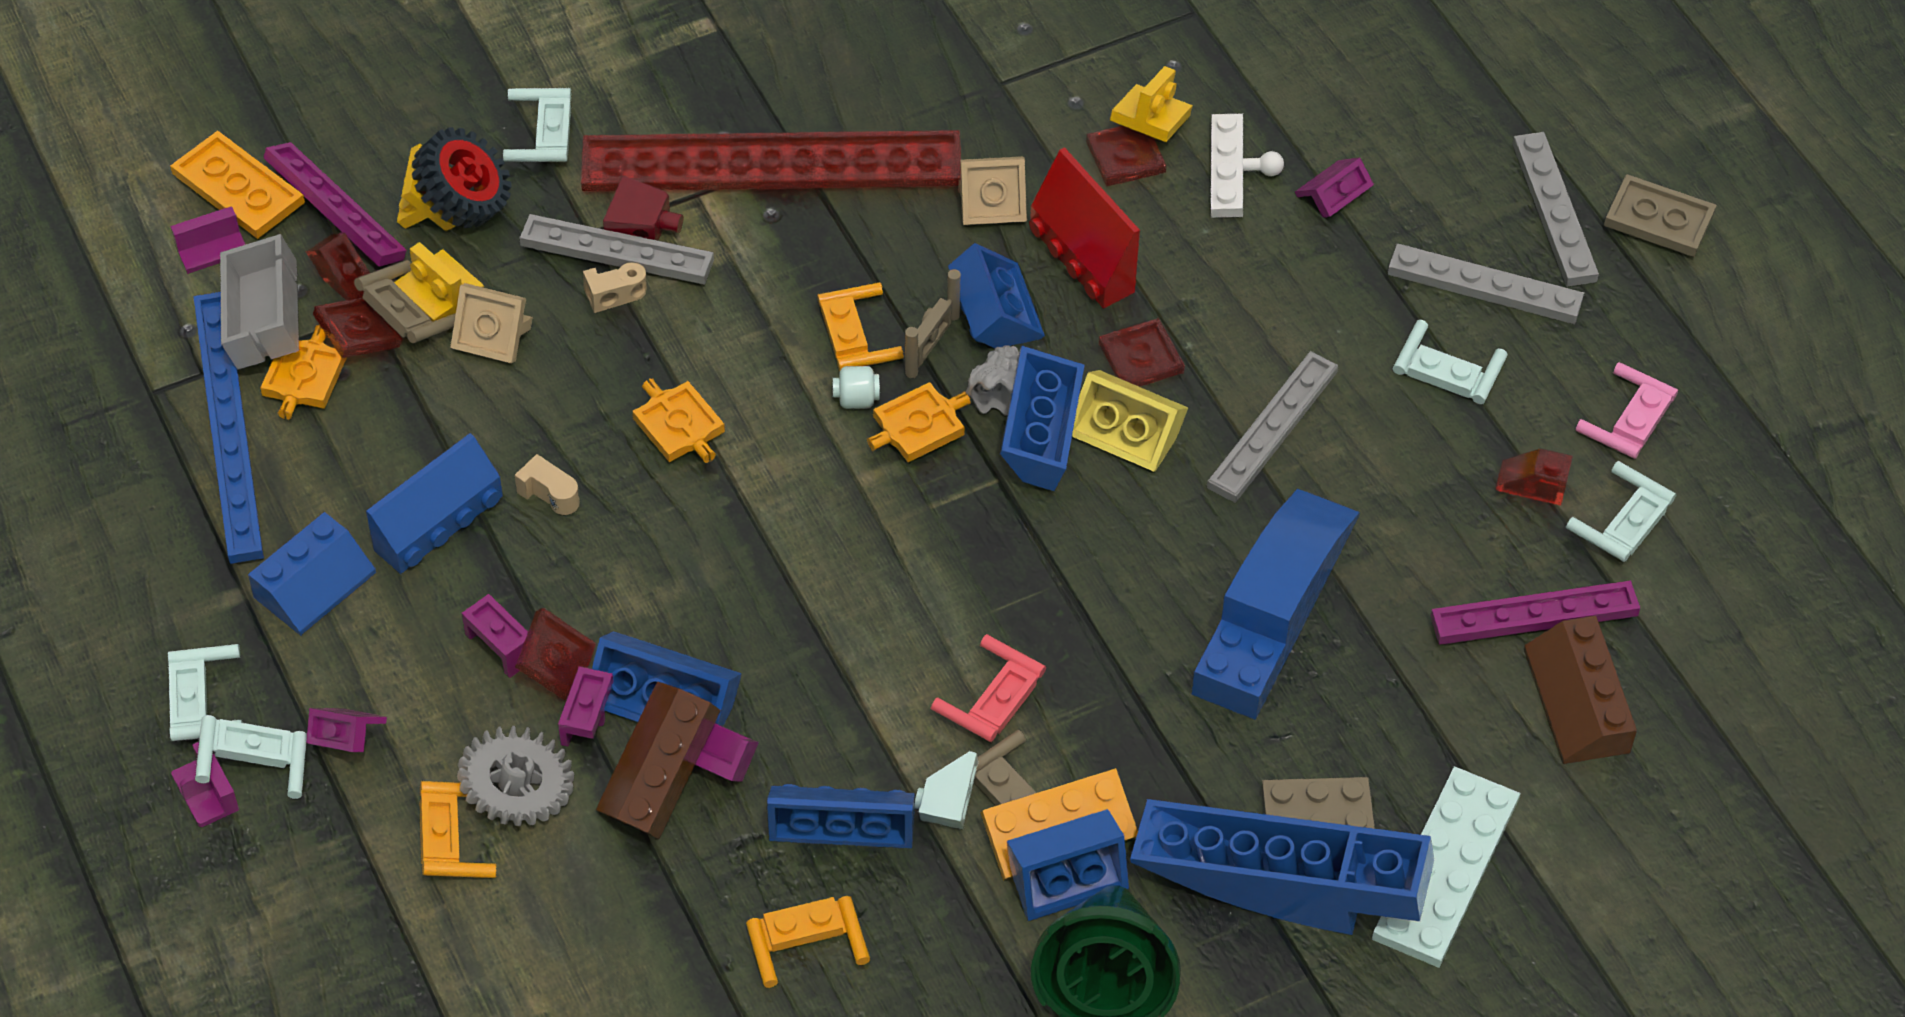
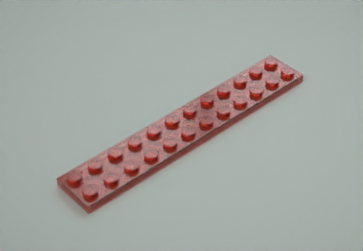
M960 130L583 135L581 187L582 191H616L623 176L660 190L958 186L959 180H961Z

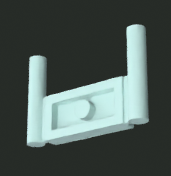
M571 88L508 89V101H539L536 149H504V162H567L571 117Z
M1417 320L1393 366V371L1398 375L1407 374L1412 378L1461 396L1470 397L1477 404H1484L1507 358V352L1500 348L1496 349L1485 373L1481 372L1482 367L1423 345H1420L1419 349H1417L1428 328V324L1425 321Z
M1617 461L1612 469V473L1638 487V490L1605 529L1603 534L1574 517L1569 520L1566 529L1625 562L1666 513L1667 507L1673 503L1676 493Z
M239 644L168 652L171 741L200 738L201 720L203 716L207 715L205 662L240 658ZM232 720L234 722L242 723V720Z
M205 715L201 720L195 780L199 783L210 781L213 751L215 757L280 768H285L286 764H290L287 795L290 798L298 799L302 796L307 734L303 731L292 733L286 730L229 720H217L214 716Z

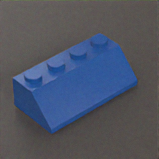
M1021 346L1000 455L1022 482L1055 491L1067 467L1085 365L1025 346Z
M471 433L366 510L374 551L400 574L409 567L417 565L426 554L434 548L442 546L451 535L459 529L470 525L476 516L487 508L495 506L500 498L503 497L500 476Z
M614 631L600 637L592 666L593 670L613 674L614 682L604 711L637 722L658 681L711 702L721 710L715 723L724 726L733 708L742 673Z
M792 784L771 786L767 800L769 841L912 848L915 793H906L902 790H891L889 792L870 791L865 788L846 790L834 789L829 786L807 788Z

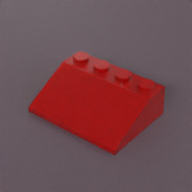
M1065 147L1060 149L1031 205L1029 227L1034 236L1040 237L1048 246L1051 255L1054 258H1059L1066 266L1069 275L1073 279H1077L1084 286L1087 295L1092 300L1095 299L1104 309L1135 293L1140 229Z

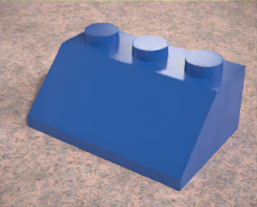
M974 243L948 265L949 270L956 269L961 273V309L970 325V334L978 343H984L996 348L1003 347L1004 345L1011 346L1035 341L1045 336L1017 262Z
M324 512L251 571L248 576L253 597L301 636L376 573V569L349 531Z
M1108 809L1007 841L1010 869L1028 921L1077 906L1107 886L1118 885L1129 889L1124 834Z

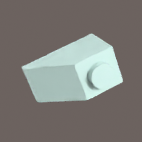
M969 751L926 779L924 788H918L914 808L919 809L921 821L963 829L978 766L977 753Z

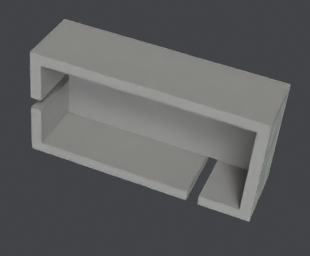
M279 234L220 252L221 344L237 370L264 362L266 356L274 359L299 351L297 283L295 282L297 280V261L283 236Z

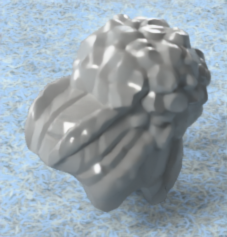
M1004 345L1003 347H996L994 351L988 353V357L982 365L972 369L966 393L973 399L976 408L981 414H986L990 409L996 408L1004 416L1008 415L1019 351L1015 346Z

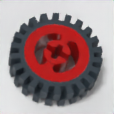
M449 127L445 131L442 129L434 134L415 153L414 157L416 159L412 161V168L416 170L412 172V178L420 180L415 185L417 192L425 190L426 193L421 199L424 203L430 200L434 203L430 208L434 214L442 210L441 219L447 222L453 217L452 225L459 227L463 223L464 228H471L473 225L479 227L489 221L507 204L506 201L511 195L508 192L511 189V182L506 181L510 174L508 170L500 169L505 164L503 158L495 160L493 157L498 151L494 147L489 151L485 148L488 143L487 140L482 137L477 142L475 141L476 133L470 131L465 135L464 128H458L454 131L453 127Z

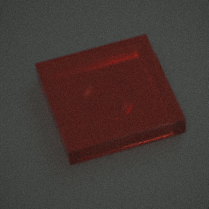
M1125 126L1087 134L1086 142L1106 187L1166 173L1167 165L1154 137Z
M363 297L314 307L313 316L341 358L398 348L401 345L402 338L399 333Z
M1159 318L1099 336V345L1116 377L1138 387L1182 374L1185 371V365Z
M541 608L534 615L515 668L567 701L578 668H588L596 643L545 608Z

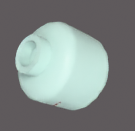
M845 366L841 368L839 378H833V398H839L840 405L845 409L871 408L874 400H879V374H874L873 369L869 366Z

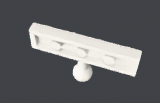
M1212 114L1211 218L1243 217V171H1261L1266 176H1276L1283 170L1284 160L1279 153L1273 151L1264 153L1261 158H1243V114Z

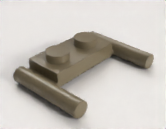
M409 260L356 278L354 284L359 291H364L363 299L403 338L408 337L411 343H416L454 328L456 313L432 322L391 280L411 271V262Z
M956 269L950 270L947 274V301L940 298L933 308H928L918 329L909 327L905 330V375L909 378H915L918 375V367L921 366L943 336L951 321L957 320L960 317L961 273Z
M1020 730L1015 731L978 756L974 783L996 806L1036 794L1032 787L1003 758V756L1026 741L1024 734Z

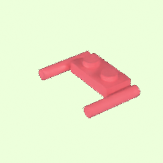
M986 634L980 646L1008 662L968 714L938 697L934 700L931 710L992 742L997 733H1001L1036 687L1037 680L1045 673L1046 666Z

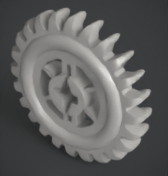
M514 725L511 727L509 737L504 736L502 728L499 726L496 730L495 739H492L486 730L482 738L483 744L480 743L477 737H474L471 748L469 746L464 748L463 757L458 762L457 779L461 782L460 791L467 794L466 801L469 804H476L475 810L478 813L487 811L488 819L494 820L496 817H500L501 824H507L509 820H513L515 826H521L522 820H526L529 825H535L536 818L541 821H547L550 814L556 815L560 813L561 806H565L568 803L569 795L573 792L574 787L572 782L575 774L573 771H570L572 762L568 759L561 763L565 756L564 749L553 754L555 748L554 739L548 745H542L543 732L532 741L530 740L529 727L526 728L520 738L516 734V727ZM496 766L498 770L491 772L493 767ZM492 782L498 783L500 789H501L503 792H501L500 790H498V789L493 785ZM535 783L540 784V786L535 791L530 784Z

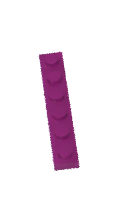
M291 142L265 149L263 158L378 266H383L404 260L407 250Z
M1624 581L1435 608L1431 610L1430 617L1438 644L1441 645L1551 629L1561 621L1596 616L1598 622L1635 617L1639 615L1640 605L1632 582Z

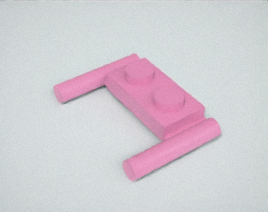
M1618 362L1613 374L1640 386V388L1615 424L1613 432L1610 433L1582 419L1578 422L1575 431L1636 459L1671 402L1676 398L1678 389Z

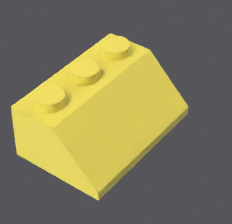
M1101 370L1088 372L1078 399L1072 437L1155 472L1177 439L1188 407Z

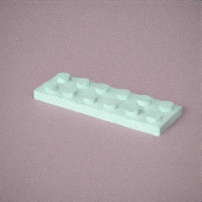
M1454 766L1421 835L1431 836L1434 854V864L1421 920L1412 921L1381 916L1373 932L1372 940L1440 968L1519 801L1520 793Z

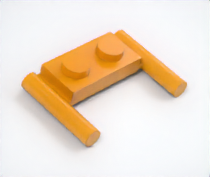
M880 282L817 294L818 304L821 308L839 371L845 366H869L904 358L901 346L868 352V344L854 300L883 295Z
M421 781V799L419 804L422 875L495 878L496 864L459 862L457 797L467 796V794L462 793L459 789L461 783Z
M843 896L838 901L831 897L763 914V919L752 918L746 922L763 985L766 988H771L778 984L770 956L771 951H779L847 933L856 964L865 965L870 961L850 896Z

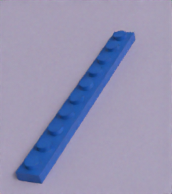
M221 292L193 296L229 562L233 564L262 559L264 554L238 370L221 344Z

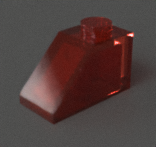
M345 232L331 234L306 251L322 279L352 305L363 298L364 291H359L355 287L354 281L356 278L367 275L370 272Z
M1539 448L1503 460L1495 490L1561 506L1573 456Z

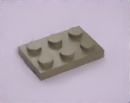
M1626 174L1606 216L1604 226L1695 257L1714 216L1717 205Z
M1368 777L1262 780L1263 809L1266 815L1375 829Z

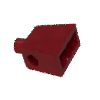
M623 176L603 219L604 230L659 241L663 230L680 233L684 217L682 214L670 212L669 195L665 191Z

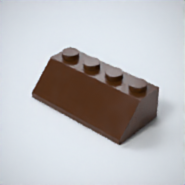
M1589 616L1561 621L1526 644L1524 652L1562 763L1567 764L1631 753L1637 729L1597 617Z
M657 681L596 811L660 839L721 710L711 702Z

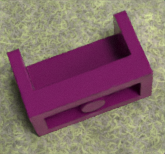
M490 594L462 612L465 635L469 639H473L478 635L502 659L504 673L509 678L536 660L533 636Z
M715 723L695 765L728 780L743 781L759 742Z

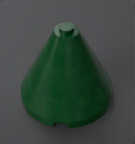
M1111 885L1103 888L1055 920L1045 929L1035 945L1031 964L1032 986L1042 1006L1044 1007L1047 1004L1059 1017H1158L1159 1015L1164 1017L1172 1008L1179 992L1181 966L1174 944L1131 892L1122 886Z

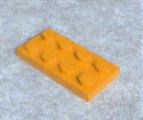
M219 131L213 133L170 165L171 172L175 177L217 209L221 210L232 206L238 225L257 239L305 203L302 193Z
M1116 768L980 812L1003 881L1013 878L1009 864L1008 840L1106 809L1110 811L1124 834L1125 842L1135 839L1138 833Z

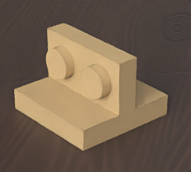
M1023 156L960 160L961 179H958V190L962 201L963 225L1027 221L1025 158Z
M467 283L460 285L450 348L508 363L515 362L520 336L531 330L533 317L524 315L526 298Z

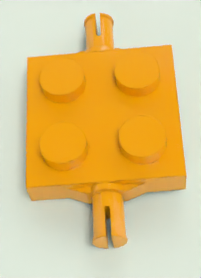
M320 325L315 327L310 340L299 341V351L274 358L261 385L262 396L283 400L278 411V415L285 419V416L287 420L291 419L294 409L298 404L325 409L347 359L345 350L332 348L324 344L329 330L323 325L322 328Z
M649 379V383L646 380L642 388L651 399L646 404L632 411L634 421L668 462L693 450L699 454L705 463H708L709 459L712 461L716 453L708 446L707 442L725 432L723 421L689 381L676 388L662 391L654 379Z
M929 382L873 409V417L883 431L867 438V443L872 451L890 443L899 450L907 462H910L965 435V427L957 418L955 411L971 403L970 398L964 391L951 399H947L939 394Z

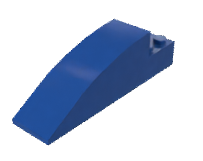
M1297 489L1259 536L1224 596L1222 619L1194 671L1192 695L1254 720L1257 719L1360 512Z
M1147 799L1130 860L1131 863L1194 891L1240 908L1305 926L1352 935L1358 913L1420 921L1433 869L1434 854L1431 836Z

